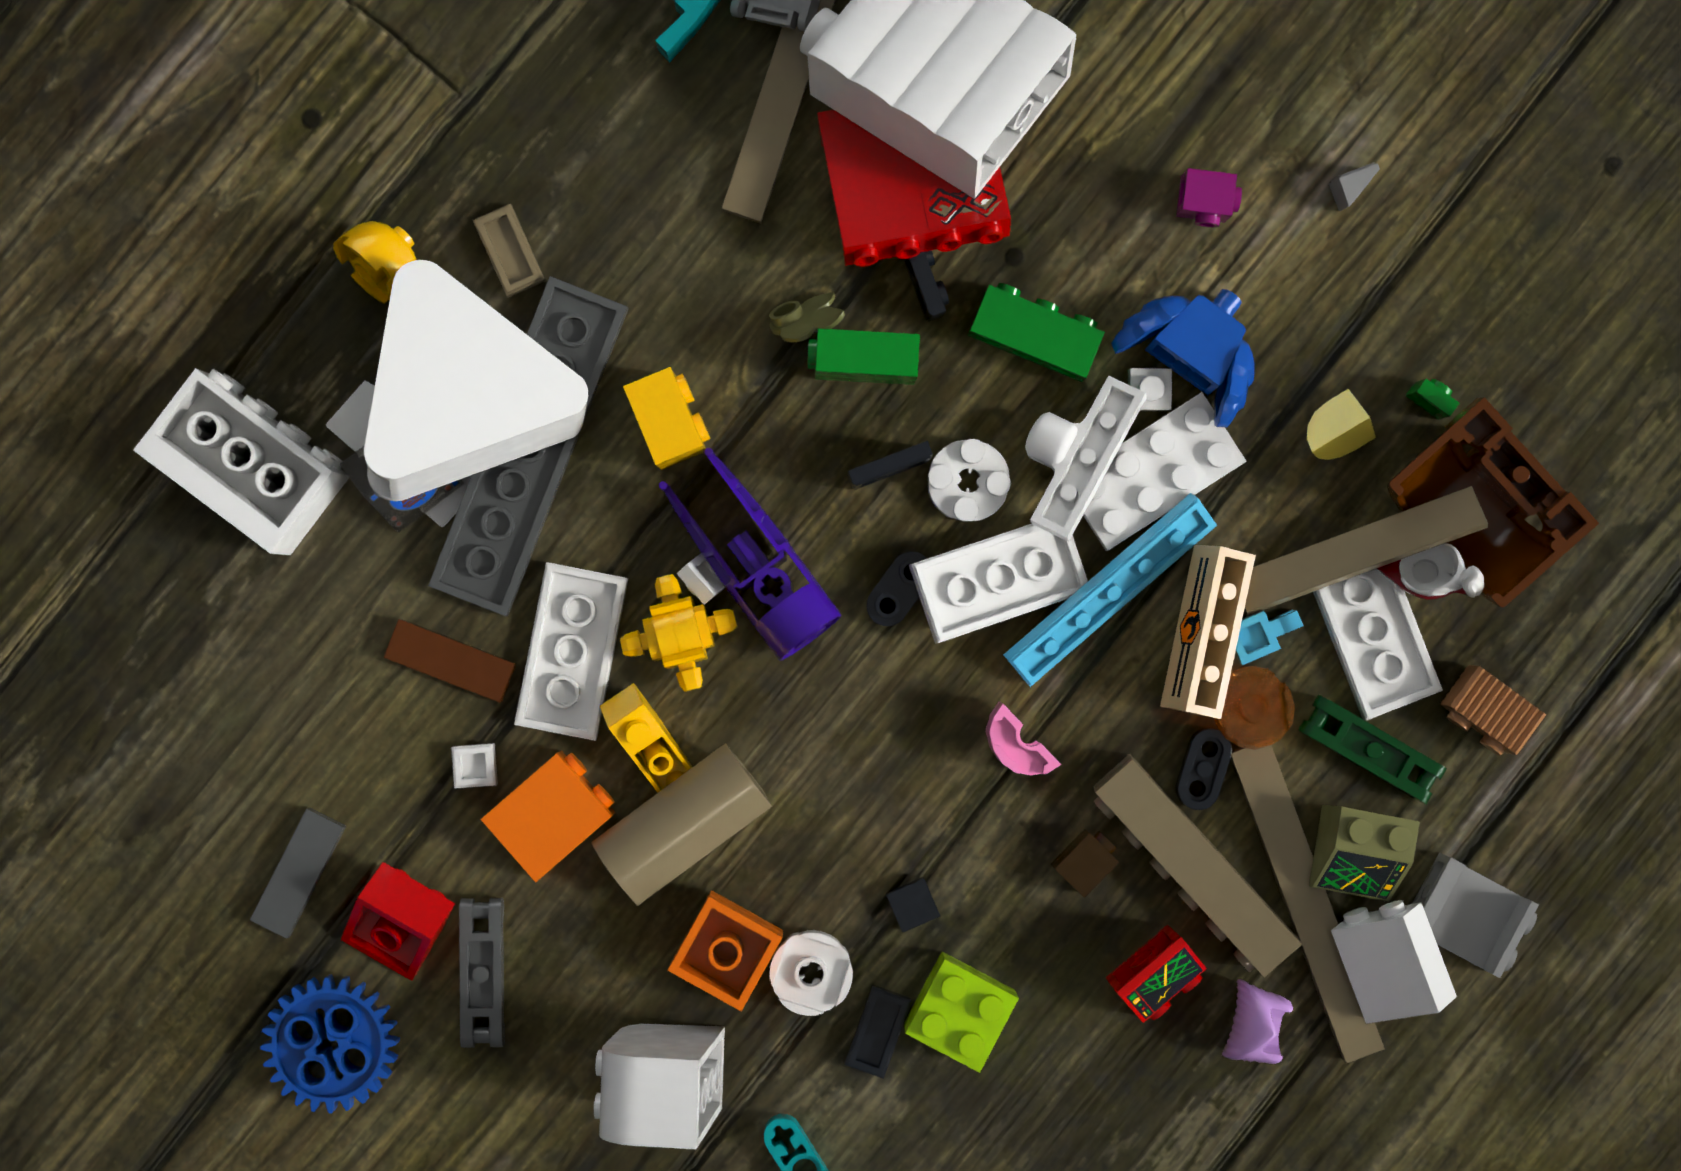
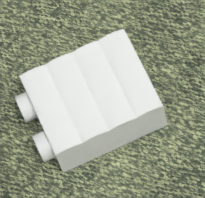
M851 0L839 15L829 8L820 10L810 21L802 36L800 51L808 56L810 95L975 199L1069 79L1076 34L1057 19L1034 9L1024 0Z

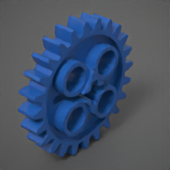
M329 974L324 978L321 987L318 980L312 977L307 981V991L300 984H297L291 989L293 998L287 995L279 998L278 1002L283 1010L273 1009L268 1013V1016L276 1024L267 1025L262 1029L264 1034L272 1037V1040L260 1046V1050L272 1052V1057L265 1061L263 1066L276 1067L278 1072L272 1076L270 1082L284 1080L286 1085L282 1089L281 1095L285 1096L294 1090L297 1093L295 1099L296 1106L308 1098L311 1099L310 1107L312 1112H315L321 1103L325 1102L328 1113H333L337 1108L338 1101H340L344 1109L348 1111L354 1105V1096L362 1104L369 1099L367 1088L377 1093L383 1087L377 1077L388 1079L393 1071L384 1063H394L398 1059V1054L388 1050L389 1047L397 1045L400 1041V1037L388 1035V1031L397 1025V1020H384L383 1015L391 1007L390 1005H384L377 1008L375 1002L380 995L378 991L368 998L363 995L366 986L365 982L359 984L355 989H351L350 976H345L339 985L336 986L333 975ZM318 1008L324 1010V1021L322 1017L318 1014ZM338 1008L347 1009L351 1012L353 1016L352 1026L346 1027L338 1023L335 1014ZM297 1021H306L311 1025L313 1029L311 1039L302 1038L297 1033ZM326 1038L329 1041L336 1040L338 1046L334 1050L332 1046L325 1047L323 1040ZM355 1048L360 1050L365 1056V1065H353L348 1059V1049ZM309 1061H317L323 1065L325 1069L324 1078H316L310 1074L308 1070ZM337 1067L343 1074L342 1079H339L336 1075Z

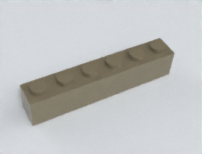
M1128 754L1093 786L1095 793L1098 795L1094 800L1098 808L1109 819L1116 815L1126 826L1121 831L1137 850L1144 845L1154 856L1149 862L1164 880L1169 879L1171 876L1182 887L1177 892L1178 895L1193 911L1200 907L1210 919L1205 924L1221 942L1227 937L1238 948L1233 953L1234 956L1248 972L1256 968L1265 978L1302 945L1291 929L1131 754Z

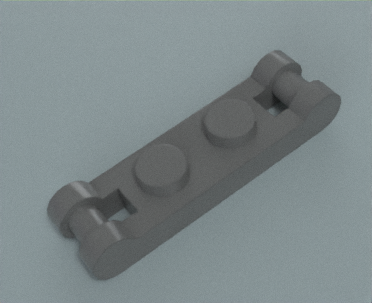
M474 898L460 899L461 1048H475L476 1043H490V1047H504L503 898H490L489 902H475ZM475 919H488L489 931H474ZM475 1017H489V1027H476Z

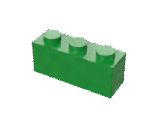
M999 282L997 287L992 285L987 287L967 336L1079 382L1087 378L1105 334L1104 331L1096 328L1098 322L1080 314H1075L1074 318L1058 313L1059 306L1044 299L1037 298L1035 303L1021 298V291L1005 283Z

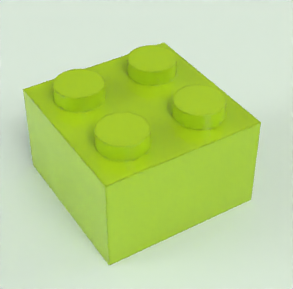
M941 952L904 1022L905 1034L980 1073L1019 997L1015 989Z

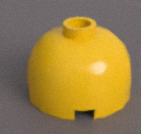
M369 221L357 224L347 230L333 243V249L341 264L343 265L347 260L352 264L355 272L351 274V277L368 294L384 304L388 300L390 301L393 279L396 272L404 264L417 260L411 249L414 242L410 235L399 226L393 229L382 222Z

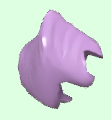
M1238 979V999L1236 1000V1014L1233 1017L1234 1024L1232 1025V1031L1229 1034L1230 1037L1227 1040L1222 1056L1231 1060L1256 1061L1269 1064L1279 1063L1283 1056L1280 1053L1278 1036L1283 1015L1285 1012L1293 1011L1291 1001Z

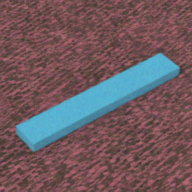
M1192 493L1187 495L1003 654L1030 687L1217 526L1199 498Z

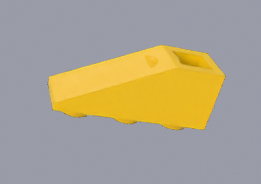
M634 683L600 705L609 730L657 793L692 768V765L657 713Z

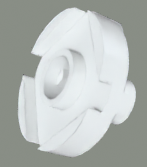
M976 439L955 441L944 447L934 457L928 473V493L935 507L945 516L963 522L980 521L994 514L1005 502L1011 486L1009 468L1003 456L991 445ZM965 469H968L969 474L974 470L979 475V478L976 480L979 488L969 493V488L964 492L957 485L962 480L959 473Z
M807 930L792 933L778 946L772 957L770 981L774 992L787 1009L805 1016L823 1014L824 1011L839 1005L846 998L851 988L853 970L848 951L835 937L825 932ZM810 962H815L820 965L818 970L823 969V976L821 979L814 978L812 984L806 983L802 980L805 978V975H799V970L801 966H808Z

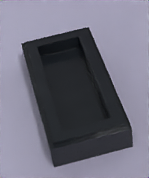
M872 984L844 1062L845 1065L884 1079L912 1002L911 998Z

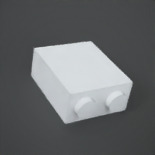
M1403 900L1393 901L1381 906L1378 911L1368 912L1367 907L1357 908L1343 915L1344 921L1331 930L1366 1024L1439 1013L1457 997L1421 902L1404 905Z

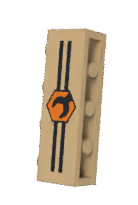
M1194 545L1160 707L1217 719L1222 718L1256 555L1222 546Z

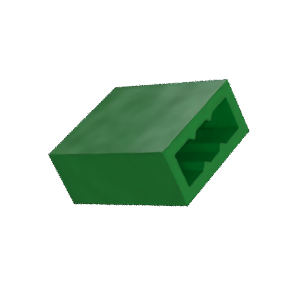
M818 328L817 339H809L808 369H816L815 380L914 385L918 377L920 334Z

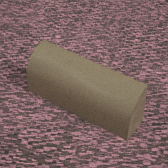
M725 743L591 843L607 870L638 906L770 809L772 805L761 786Z

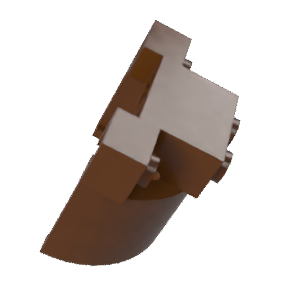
M1485 397L1476 398L1445 426L1447 430L1388 482L1387 488L1392 500L1398 509L1403 512L1470 486L1473 487L1487 519L1488 528L1447 543L1459 551L1466 569L1474 565L1483 574L1484 589L1481 595L1493 604L1503 608L1594 529L1599 522L1571 492H1566L1511 432L1513 428ZM1470 444L1473 448L1465 453L1462 445ZM1537 513L1543 525L1542 530L1538 531L1524 519Z

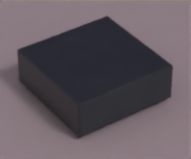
M924 877L886 893L902 933L941 917Z

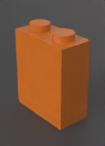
M562 750L556 753L480 819L535 883L615 814V811L610 807L615 802L609 793L600 784L593 787L583 776L587 769L573 753L566 756Z

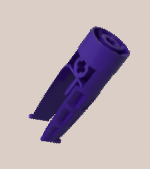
M706 448L705 455L779 555L769 561L747 530L734 537L727 546L750 576L741 583L672 488L664 481L659 483V487L665 493L680 521L716 576L778 660L782 661L824 633L842 615L762 507L716 456L711 448ZM787 555L790 556L809 582V584L794 592L790 577L783 570L778 569L780 565L787 561ZM772 578L775 582L784 581V585L780 587L783 593L776 598L773 594L764 595L763 591L768 589L764 584L768 579ZM754 585L756 597L772 609L759 620L740 595L739 590L745 592Z

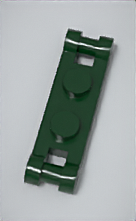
M1321 695L1316 697L1312 704L1315 709L1309 720H1303L1298 729L1300 733L1324 745L1423 804L1428 803L1432 796L1429 790L1436 778L1441 780L1447 768ZM1329 716L1340 721L1332 735L1323 730ZM1414 765L1421 769L1415 783L1407 779Z

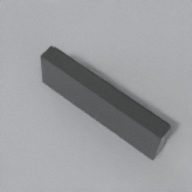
M310 807L307 808L250 921L286 939L289 938L346 825Z

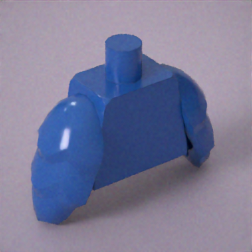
M1222 289L1213 302L1202 295H1198L1192 302L1184 296L1176 295L1152 300L1143 305L1140 312L1124 320L1122 330L1116 334L1111 342L1115 354H1118L1158 334L1147 345L1145 351L1207 396L1216 389L1214 400V425L1216 427L1228 428L1237 412L1244 408L1248 388L1254 381L1255 363L1253 353L1249 344L1242 339L1246 328L1233 318L1242 302L1236 294L1226 289Z

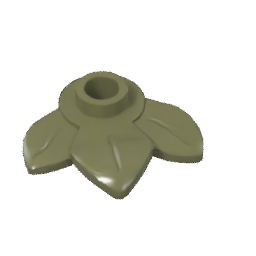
M834 292L814 296L807 299L801 305L798 301H789L771 311L769 314L771 319L770 329L774 335H780L782 340L786 342H800L809 339L814 332H818V328L833 329L844 319L845 312L844 310L830 307L835 299Z

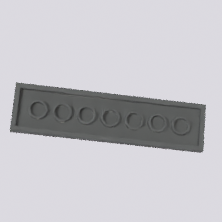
M550 276L527 335L584 379L588 388L585 421L629 308ZM580 432L569 440L471 475L429 582V587L498 614L509 615Z

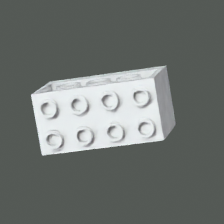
M195 368L133 451L270 554L291 555L350 478L347 473L341 470L345 463L326 449L322 450L317 446L312 448L308 445L312 438L297 426L289 425L282 420L280 422L276 421L274 418L278 415V412L258 398L255 400L249 395L243 396L241 393L245 387L225 373L222 375L215 369L207 373ZM251 451L250 460L247 462L248 454ZM285 476V484L281 489L280 481Z

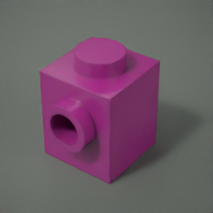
M1187 168L1180 179L1176 217L1195 219V225L1214 228L1219 227L1220 222L1225 223L1232 217L1233 212L1239 211L1241 204L1242 188L1236 187L1237 174Z

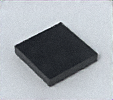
M928 441L849 470L847 478L851 489L857 490L925 464L932 458L933 453Z

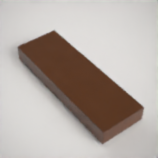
M398 619L383 657L499 703L503 700L517 664L403 619Z

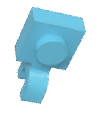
M1264 610L1243 618L1235 651L1240 664L1245 665L1281 649L1276 637L1304 626L1297 610H1289L1274 617L1272 620H1268Z

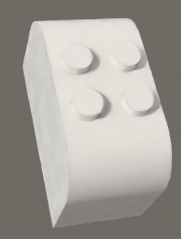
M636 1024L619 1029L603 1045L602 1050H598L596 1056L595 1071L597 1076H601V1093H597L595 1096L594 1117L595 1119H600V1138L611 1143L629 1146L697 1149L722 1110L725 1027Z

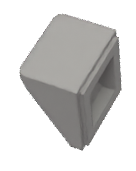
M1378 163L1368 164L1331 180L1329 186L1339 211L1348 208L1379 171Z

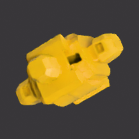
M673 574L656 578L655 589L657 599H662V603L649 606L652 617L642 619L645 633L640 634L639 630H636L620 638L623 655L629 657L645 655V650H649L652 660H662L664 668H679L676 676L684 692L699 689L702 687L703 678L701 667L696 668L695 662L708 659L706 648L715 646L713 633L718 632L719 636L733 632L738 627L735 613L730 609L713 611L714 615L708 616L704 604L695 606L694 600L690 596L679 599V594L682 591L678 580Z

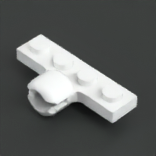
M1108 375L1086 418L1081 423L1069 422L1050 412L1043 413L1037 419L1029 432L1025 449L1029 458L1052 468L1054 476L1030 519L1033 525L1069 542L1146 400L1145 392Z

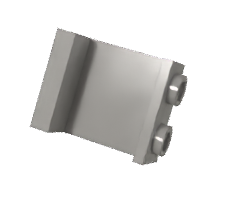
M1441 853L1438 854L1412 903H1422L1437 945L1498 978H1501L1503 972L1508 971L1515 963L1518 954L1516 947L1522 936L1527 935L1534 927L1537 920L1535 912L1539 904L1510 891L1469 869L1461 862Z

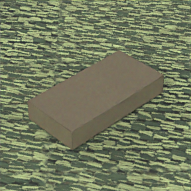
M511 204L473 220L508 298L546 281Z

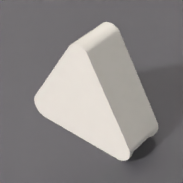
M427 260L408 262L396 272L393 279L366 433L364 457L367 464V477L370 487L383 499L402 501L574 438L583 426L588 399L586 382L581 376L437 264Z

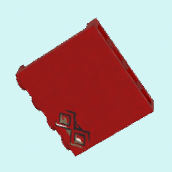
M829 110L817 113L821 145L824 149L845 266L852 264L860 267L870 266L880 259L891 257L909 259L919 255L920 252L936 249L948 252L956 250L964 244L975 242L992 244L1000 241L1003 237L1010 236L1011 215L1000 167L977 197L973 199L837 111Z

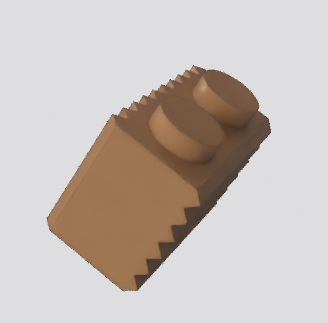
M1468 665L1465 668V671L1460 675V678L1455 682V685L1440 704L1450 711L1446 717L1450 722L1466 732L1472 727L1483 736L1480 743L1499 756L1503 752L1518 755L1546 716L1544 712L1485 671L1484 668L1475 665Z

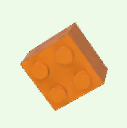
M711 890L673 957L668 971L742 1012L781 942L783 930Z

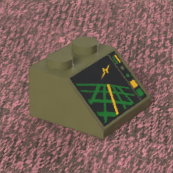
M1322 805L1309 887L1389 902L1414 862L1420 822L1342 806Z

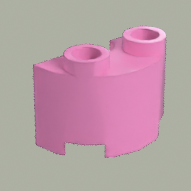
M998 702L990 713L986 726L989 747L996 758L1015 773L1030 776L1047 774L1059 767L1061 764L1040 742L1037 740L1032 743L1022 742L1020 730L1023 724L1003 703Z

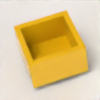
M668 367L623 386L652 458L658 468L663 470L705 452L704 442L711 438L700 414L692 415L688 403L695 400L683 373L676 376L671 367Z

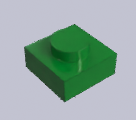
M1423 379L1415 382L1405 395L1438 420L1450 417L1460 404L1451 397L1452 390L1436 379H1431L1430 381Z

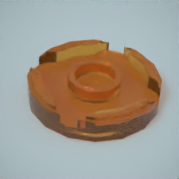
M1248 666L1233 671L1229 679L1222 718H1214L1216 726L1224 737L1242 748L1256 750L1269 747L1282 739L1294 722L1295 704L1290 689L1285 682L1281 683L1274 676L1276 675L1275 673L1266 668Z

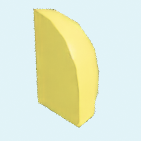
M1349 389L1330 399L1316 410L1307 427V441L1312 453L1317 458L1325 460L1347 455L1376 438L1370 416Z

